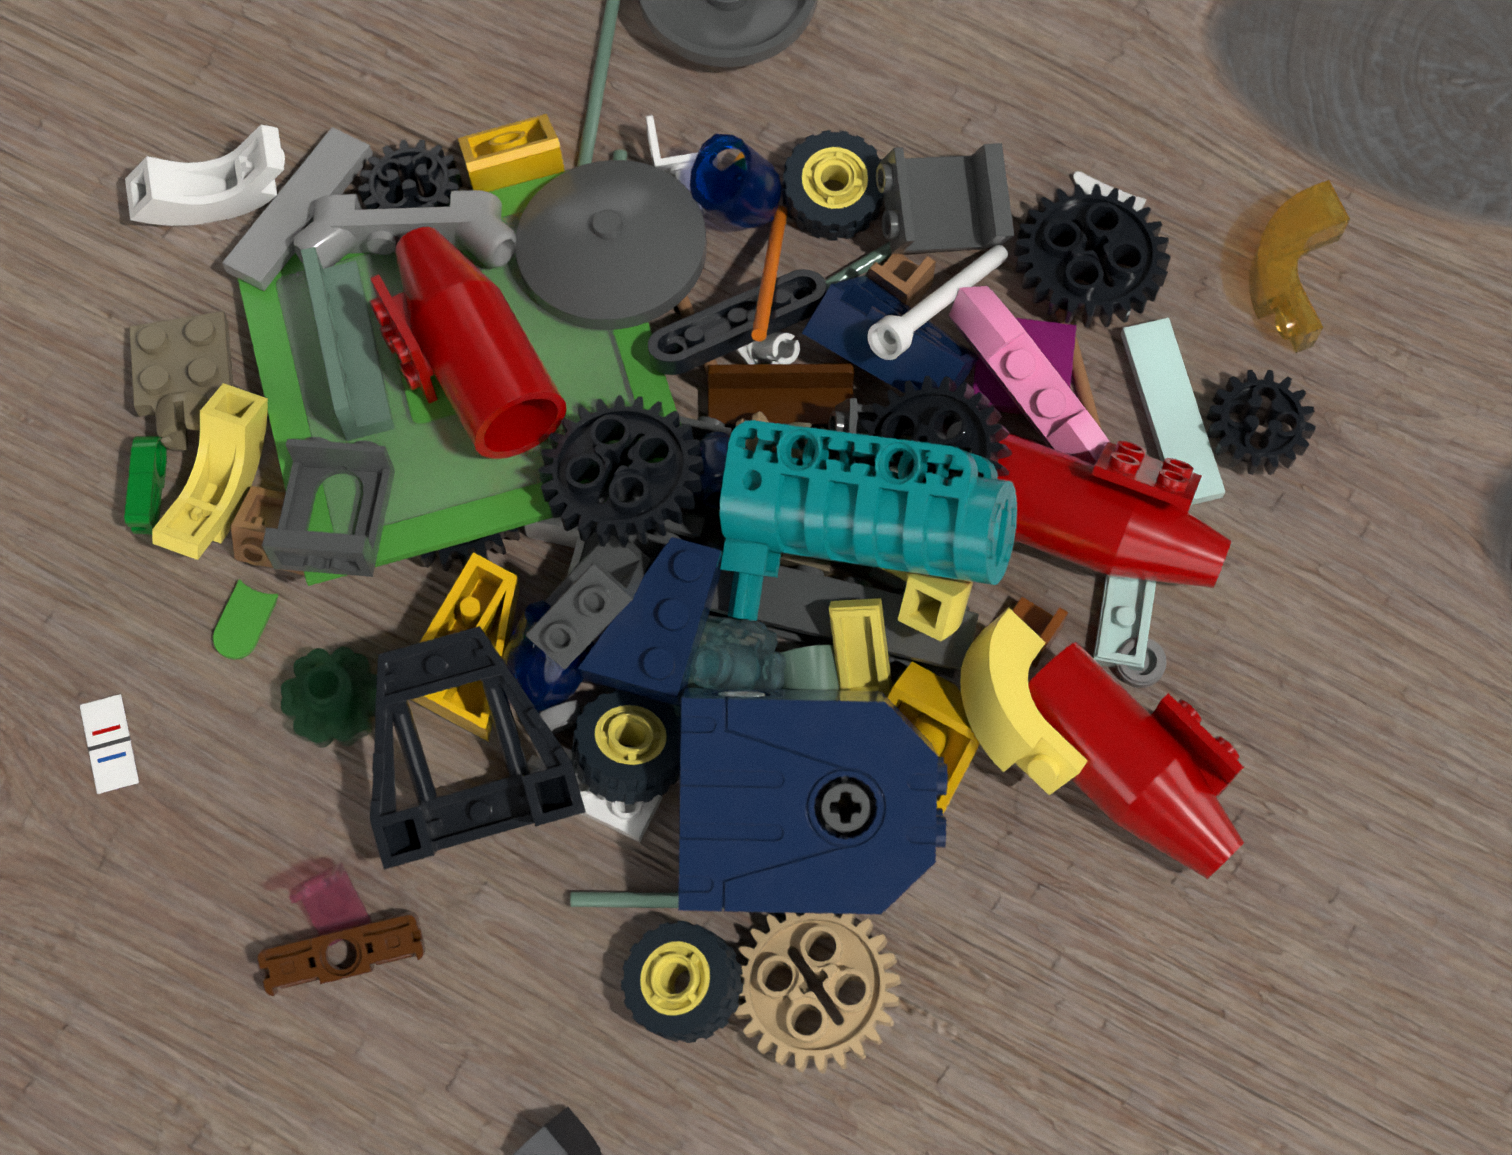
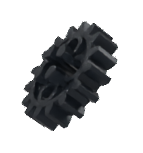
M421 139L415 148H409L406 140L400 141V150L393 151L387 145L382 147L385 157L379 159L371 156L368 159L371 170L360 172L363 185L358 188L365 209L450 207L451 191H460L459 188L463 187L460 171L456 167L454 157L452 155L444 156L443 148L439 144L430 151L427 150L425 140ZM399 177H401L404 181L402 185Z
M1248 370L1243 383L1235 376H1232L1225 386L1226 390H1217L1212 400L1215 405L1210 406L1206 419L1215 422L1210 425L1207 436L1208 438H1220L1221 441L1218 443L1215 453L1219 455L1229 451L1233 455L1229 464L1232 468L1241 461L1247 463L1248 474L1253 475L1258 465H1264L1268 475H1272L1275 473L1279 462L1288 469L1296 460L1295 454L1303 456L1309 446L1306 439L1311 438L1316 427L1306 421L1310 420L1315 410L1312 406H1301L1300 403L1304 399L1306 392L1303 389L1292 393L1289 390L1292 381L1290 377L1287 376L1279 384L1274 382L1273 370H1268L1263 379H1257L1254 371ZM1261 396H1266L1270 399L1271 404L1262 420V425L1266 429L1259 440L1261 449H1256L1250 444V440L1259 425V419L1255 415L1262 404L1263 399ZM1229 414H1240L1238 418L1240 422L1233 421ZM1281 422L1287 423L1292 431L1285 432L1281 430L1283 428Z

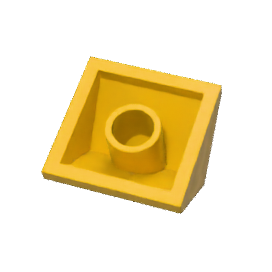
M547 114L458 138L473 190L490 192L565 171L559 140Z

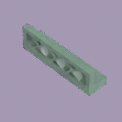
M315 247L301 250L333 408L346 440L349 441L395 429L357 261L323 268Z

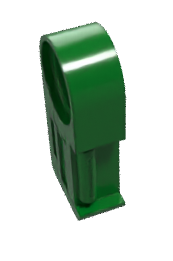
M135 436L132 442L124 520L125 524L131 527L133 534H152V529L159 522L162 488L165 486L167 465L166 447L160 441L162 437Z

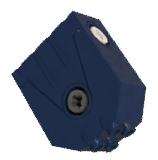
M686 688L681 698L678 911H722V908H724V912L881 915L936 863V848L946 847V816H943L942 808H937V795L947 794V763H944L943 757H938L932 743L882 691ZM841 792L851 793L852 799L849 800L848 807L842 808L838 806Z

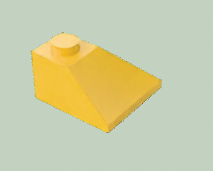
M912 661L892 687L888 699L932 743L938 757H943L944 763H947V794L937 795V808H942L944 814L980 743L967 719L961 692L958 687Z

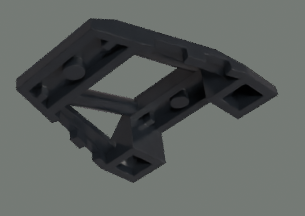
M480 626L378 654L370 823L384 870L434 856L438 850L535 823L536 827L586 812L572 761ZM481 680L509 776L437 796L408 700ZM508 699L546 767L534 770L528 769ZM393 724L418 801L400 809H397Z

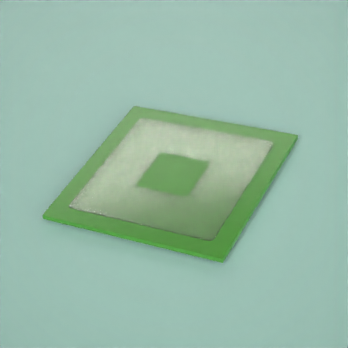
M564 172L490 191L489 193L497 196L502 202L501 221L516 234L519 221L528 203L547 183ZM459 250L501 290L566 402L567 408L564 418L575 423L580 421L578 408L581 406L590 414L597 412V399H602L607 408H613L618 395H622L625 407H632L637 397L642 396L646 410H649L659 401L662 402L664 417L673 411H677L665 374L655 370L650 362L648 341L652 332L648 322L616 330L591 329L565 322L546 311L531 296L522 280L516 252L505 265L498 268H488L468 250ZM395 252L387 255L349 253L333 265L357 261L395 426V429L348 441L333 408L304 264L300 261L297 254L294 253L265 291L238 278L264 397L268 398V415L285 490H287L293 460L286 447L287 439L305 440L308 437H321L330 442L352 444L356 441L365 440L374 442L379 446H386L395 469L375 567L553 518L549 502L544 500L541 489L543 484L538 472V468L544 466L541 451L552 449L549 437L536 447L516 456L502 459L484 457L475 449L435 375L431 376L430 379L437 400L428 404L420 387L411 390L399 367L401 362L396 353H390L379 330L381 325L369 302L377 297L370 278L378 274L382 278L391 297L403 292ZM562 423L554 433L565 435ZM610 440L605 444H614L620 440ZM655 458L648 461V463H658L664 459ZM346 473L335 474L327 478L319 486L316 493L308 531L355 534L363 497L362 482L354 475ZM587 478L580 481L579 483L586 484L594 481L595 479ZM304 571L308 586L347 576L343 574Z

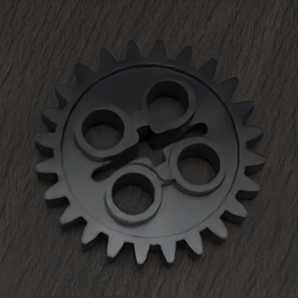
M1075 184L1071 197H1068L1059 188L1056 190L1054 203L1042 197L1038 211L1029 209L1026 222L1020 224L1018 240L1015 245L1014 256L1018 257L1015 272L1024 274L1021 284L1022 289L1036 287L1032 299L1034 304L1047 299L1050 302L1047 311L1048 315L1051 316L1059 309L1065 310V323L1067 324L1073 320L1075 315H1081L1085 328H1089L1093 317H1099L1103 326L1109 327L1112 314H1115L1123 323L1128 321L1131 309L1142 314L1147 300L1154 302L1160 287H1163L1168 273L1166 270L1171 255L1165 253L1169 239L1167 237H1158L1162 227L1161 221L1147 223L1151 211L1149 207L1139 211L1133 209L1136 197L1133 195L1124 202L1119 201L1118 188H1114L1108 197L1103 196L1099 184L1094 185L1091 194H1085L1079 184ZM1095 226H1102L1107 228L1108 230H1100ZM1053 243H1063L1067 245V247H1059ZM1117 263L1126 264L1131 268H1122ZM1074 280H1084L1088 282L1089 285H1081L1076 283Z
M925 376L922 390H919L910 380L905 381L904 396L900 397L891 389L888 390L887 394L890 405L884 408L880 404L874 403L872 408L878 416L875 422L870 420H861L860 422L869 431L868 435L900 439V436L907 428L914 426L913 435L908 441L952 446L967 452L972 450V454L987 458L994 464L998 477L1009 475V471L998 463V459L1012 455V451L1005 444L998 443L1010 435L1009 431L1002 424H996L1002 415L993 406L988 407L990 400L981 392L974 395L975 390L966 382L961 383L957 388L956 383L950 377L945 376L938 388L937 383L930 376ZM962 422L958 435L954 438L946 439L949 428L955 423ZM876 456L874 459L855 457V463L875 466ZM890 462L889 471L898 473L899 463ZM927 462L926 472L935 474V464ZM949 469L950 475L954 472V470ZM978 472V477H984V474ZM926 476L924 477V479L922 480V482H925V483L927 482V481H926Z
M618 395L613 408H607L602 399H597V412L590 414L581 406L578 408L580 421L575 423L563 418L561 422L565 435L550 433L549 439L552 449L541 451L544 466L538 468V472L543 484L541 489L544 500L549 502L552 517H561L565 531H570L578 526L579 536L582 541H586L595 532L598 535L600 547H605L611 536H618L621 548H626L629 535L635 534L644 545L647 544L648 530L653 528L658 534L665 536L667 534L664 521L669 519L674 523L681 524L683 519L680 507L694 509L693 493L702 492L700 475L704 474L703 460L700 457L699 440H693L690 424H680L677 411H673L664 417L662 402L659 401L649 410H646L642 396L637 397L632 407H625L622 395ZM610 440H620L614 444H605ZM655 458L664 459L658 463H648V461ZM587 478H594V479H595L594 481H592V482H590V483H586V484H581V483H579L580 481H582V480H584V479H587ZM629 497L640 498L639 500L632 503L623 502L625 499Z

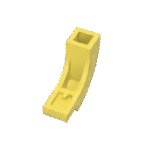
M223 383L200 410L199 447L192 472L178 498L152 529V544L198 560L212 541L223 542L231 530V524L252 486L257 472L266 434L268 398Z
M881 568L907 582L897 621L940 642L957 631L963 621L973 582Z
M1008 608L979 633L966 652L960 677L962 702L967 719L977 740L992 761L1003 772L1016 763L1048 795H1051L1078 775L1087 763V760L1043 718L1036 708L1029 691L1028 672L1032 661L1045 645V642Z

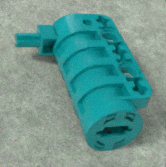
M755 420L744 421L736 426L729 439L720 497V524L722 534L726 537L720 569L734 571L727 616L757 621L764 576L778 578L781 553L996 585L1001 581L1006 572L1014 544L1017 521L1015 487L1011 481L998 479L994 464L987 458L952 446ZM757 433L759 440L753 455V451L745 449V443L747 439H754ZM773 446L777 447V453L771 452ZM791 448L804 450L802 454L803 460L792 458ZM829 449L839 452V461L828 459ZM902 452V453H904V454H903V456L901 457V460H900L899 453ZM853 456L864 459H874L876 456L875 466L860 463L852 464ZM889 462L899 463L898 473L889 471ZM927 462L935 464V474L926 472ZM949 469L963 472L962 477L948 479ZM978 472L984 474V477H978ZM925 476L927 481L926 483L922 482Z

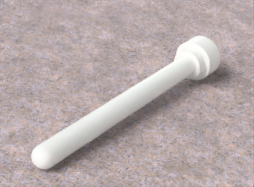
M1001 245L993 246L904 315H888L871 326L868 331V343L872 351L885 360H893L911 346L913 332L952 303L957 296L959 288L974 286L1006 261L1008 257L1006 248Z

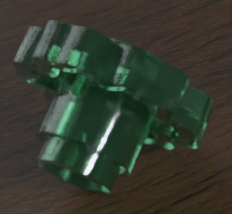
M344 646L336 649L331 656L324 649L316 648L309 652L307 656H303L294 662L293 671L296 677L284 681L281 685V695L283 697L281 700V711L287 718L294 721L293 729L298 737L305 741H311L318 748H325L334 739L342 746L348 747L357 742L359 738L370 734L372 730L370 717L375 716L377 675L371 673V664L364 655L354 653L353 650Z

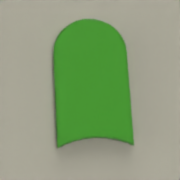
M239 579L213 633V643L217 651L225 658L232 660L242 659L251 654L273 612L279 594L258 592L245 585Z

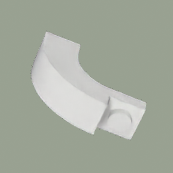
M261 124L234 151L210 161L182 163L146 156L125 178L130 220L169 226L199 225L232 219L265 205L277 196L275 178L284 171L285 155L280 146L278 128Z

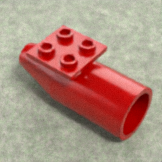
M427 226L408 232L398 241L395 248L403 292L391 297L382 278L378 274L370 278L377 297L369 301L381 325L379 330L390 353H396L401 362L399 367L411 390L420 387L428 404L437 400L430 379L431 376L435 375L475 449L484 457L492 459L508 458L536 447L560 426L561 420L565 417L567 407L564 398L499 287L437 229Z
M1013 434L998 442L1005 444L1012 451V455L998 459V463L1009 471L1008 476L998 477V479L1011 481L1015 487L1017 521L1014 541L1108 576L1214 588L1232 541L1188 512L1202 475L1193 472L1194 468L1190 464L1175 458H1165L1163 462L1145 455L1146 450L1128 441H1118L1117 445L1108 442L1096 464Z
M1077 642L1070 644L1057 654L1028 682L1033 702L1043 718L1087 760L1081 772L1071 780L1116 825L1207 880L1244 844V841L1217 799V796L1226 790L1244 766L1238 761V752L1227 740L1220 736L1214 738L1200 724L1202 721L1200 715L1189 703L1182 699L1176 701L1168 693L1161 699L1154 712L1150 714Z

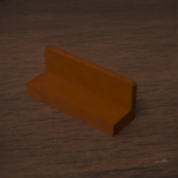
M726 364L707 366L708 417L721 421L725 427L731 428L732 431L736 428L738 420L744 418L747 421H751L752 415L758 411L762 412L771 423L788 425L789 423L803 422L812 424L811 428L820 429L821 426L828 429L829 417L831 412L835 411V405L853 398V364Z

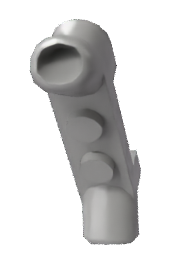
M451 191L450 207L363 210L356 194L323 196L317 199L314 203L313 222L294 236L293 246L295 253L302 263L301 250L315 247L324 269L333 266L349 253L391 254L395 252L398 241L405 234L416 228L428 226L437 229L458 250H468L486 267L498 268L505 265L514 256L517 236L509 226L501 221L502 202L500 199L486 191Z

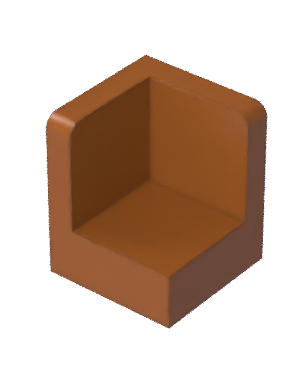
M1021 597L1013 612L1045 642V645L1031 663L1036 668L1061 631L1069 612L1059 607L1053 616L1026 598Z

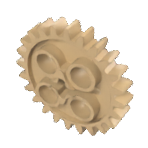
M785 913L786 921L782 923L772 915H767V922L771 929L767 934L754 928L750 931L758 943L755 949L740 946L738 949L741 955L748 961L747 966H741L743 972L741 979L744 980L743 993L739 995V999L746 1000V1003L737 1008L735 1015L738 1019H753L743 1030L744 1034L748 1038L763 1034L757 1049L762 1054H765L775 1046L778 1047L775 1061L780 1066H783L791 1055L795 1056L796 1069L802 1073L807 1067L809 1059L815 1060L817 1069L821 1074L826 1072L828 1058L834 1057L838 1065L842 1069H846V1053L851 1050L862 1060L865 1059L866 1054L861 1043L868 1039L880 1045L882 1040L875 1027L877 1024L890 1027L894 1024L892 1018L884 1012V1008L900 1006L899 997L887 992V988L901 984L900 976L885 972L886 969L892 967L897 962L894 953L878 954L887 944L884 934L869 939L868 936L873 928L872 921L866 919L859 925L854 926L855 914H843L838 918L836 914L804 913V915L797 916L796 913ZM820 939H830L836 943L834 955L824 962L812 960L810 958L812 945ZM791 948H796L816 979L824 981L822 983L823 988L844 1018L842 1025H836L815 993L812 991L808 992L809 985L788 955V951ZM778 968L791 970L793 972V979L787 989L774 992L767 988L768 977L774 970ZM850 981H858L866 986L864 998L854 1005H846L839 1001L841 987ZM806 1011H816L822 1015L820 1028L811 1035H801L796 1031V1021Z

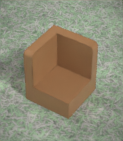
M892 254L883 266L874 262L868 270V278L912 309L932 286L936 261L927 256L918 266L902 254Z

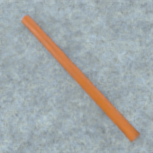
M777 206L773 212L751 334L752 338L758 342L764 341L767 336L788 214L784 206Z

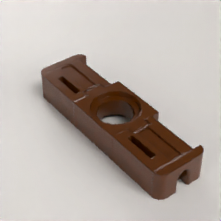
M406 912L268 946L258 954L257 958L259 968L263 969L265 979L263 980L265 992L270 996H275L279 986L281 989L317 981L318 977L320 984L361 975L372 972L374 969L373 963H376L377 966L413 957V953H416L417 960L423 957L426 948L417 914L415 912ZM337 939L350 941L357 951V958L353 965L340 968L332 964L328 958L329 945Z

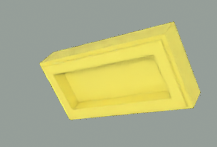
M881 598L831 601L829 616L839 690L882 691L888 698L892 690V681Z

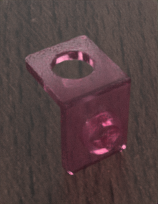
M342 862L295 885L288 896L292 904L299 900L302 901L319 934L372 921ZM337 939V940L333 941L329 946H331V945H333V944H335V943H337V942H339V941H341V940H343V939Z

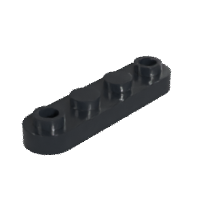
M799 269L776 278L767 336L812 317L827 292L826 281L821 274L813 270ZM760 285L654 332L648 341L649 357L653 368L666 375L682 374L755 342L751 334Z

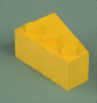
M473 552L420 643L480 626L502 659L506 660L519 596L517 575ZM481 680L411 699L489 742L493 720Z

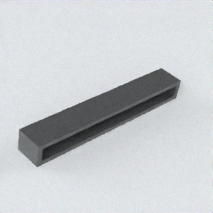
M653 531L652 535L647 534V544L643 545L636 534L629 535V540L651 559L646 572L671 537L681 538L670 532H666L667 535L661 536L656 531ZM594 532L585 541L580 561L599 542L597 533ZM712 542L700 543V545L721 550L723 555L724 546ZM779 565L778 578L764 576L757 621L727 616L734 571H721L707 618L708 622L807 646L833 645L829 616L831 601L881 598L890 666L906 670L913 661L943 679L960 683L963 660L973 642L979 613L969 611L970 608L966 606L963 621L957 631L940 642L897 621L905 589L896 588L892 592L872 588V583L857 577H845L842 581L825 577L823 571L812 566L798 565L795 569Z

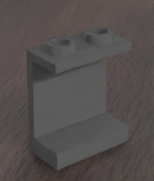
M1002 143L983 144L970 156L904 158L903 147L893 148L880 161L876 171V184L878 191L884 193L886 211H884L882 216V231L885 239L890 240L891 254L991 249L993 246L1003 245L1014 236Z
M611 536L605 547H600L598 542L548 595L545 602L551 608L534 624L525 636L565 670L634 598L651 559L630 540H628L626 548H621L618 536Z

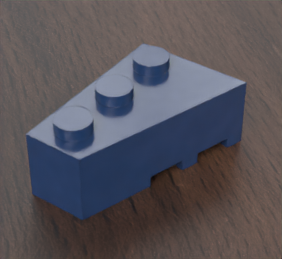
M865 275L831 284L802 334L905 393V381L908 380L919 390H922L925 376H930L937 383L938 388L943 378L948 376L956 383L958 388L979 359L978 355L930 321H927L913 332L911 346L897 358L885 360L877 356L868 343V331L871 326L888 315L902 316L911 308Z
M671 537L643 576L634 598L611 621L579 666L578 670L583 679L681 707V698L688 685L721 575V550Z

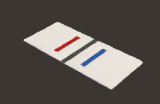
M121 694L80 705L97 794L138 784L139 779Z

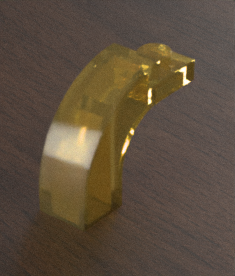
M1330 180L1300 191L1280 206L1269 220L1250 265L1249 291L1257 318L1260 319L1275 313V323L1279 334L1284 340L1290 341L1296 353L1313 347L1324 328L1301 285L1298 276V260L1313 250L1339 241L1350 221Z

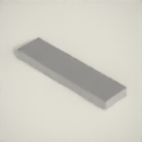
M332 127L222 262L226 272L265 291L294 255V236L313 222L314 203L323 196L341 195L368 162V159L373 156L370 145Z

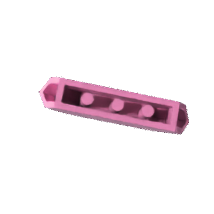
M988 286L959 288L949 317L1043 441L1051 449L1096 464L1106 444L1110 441L1025 329Z

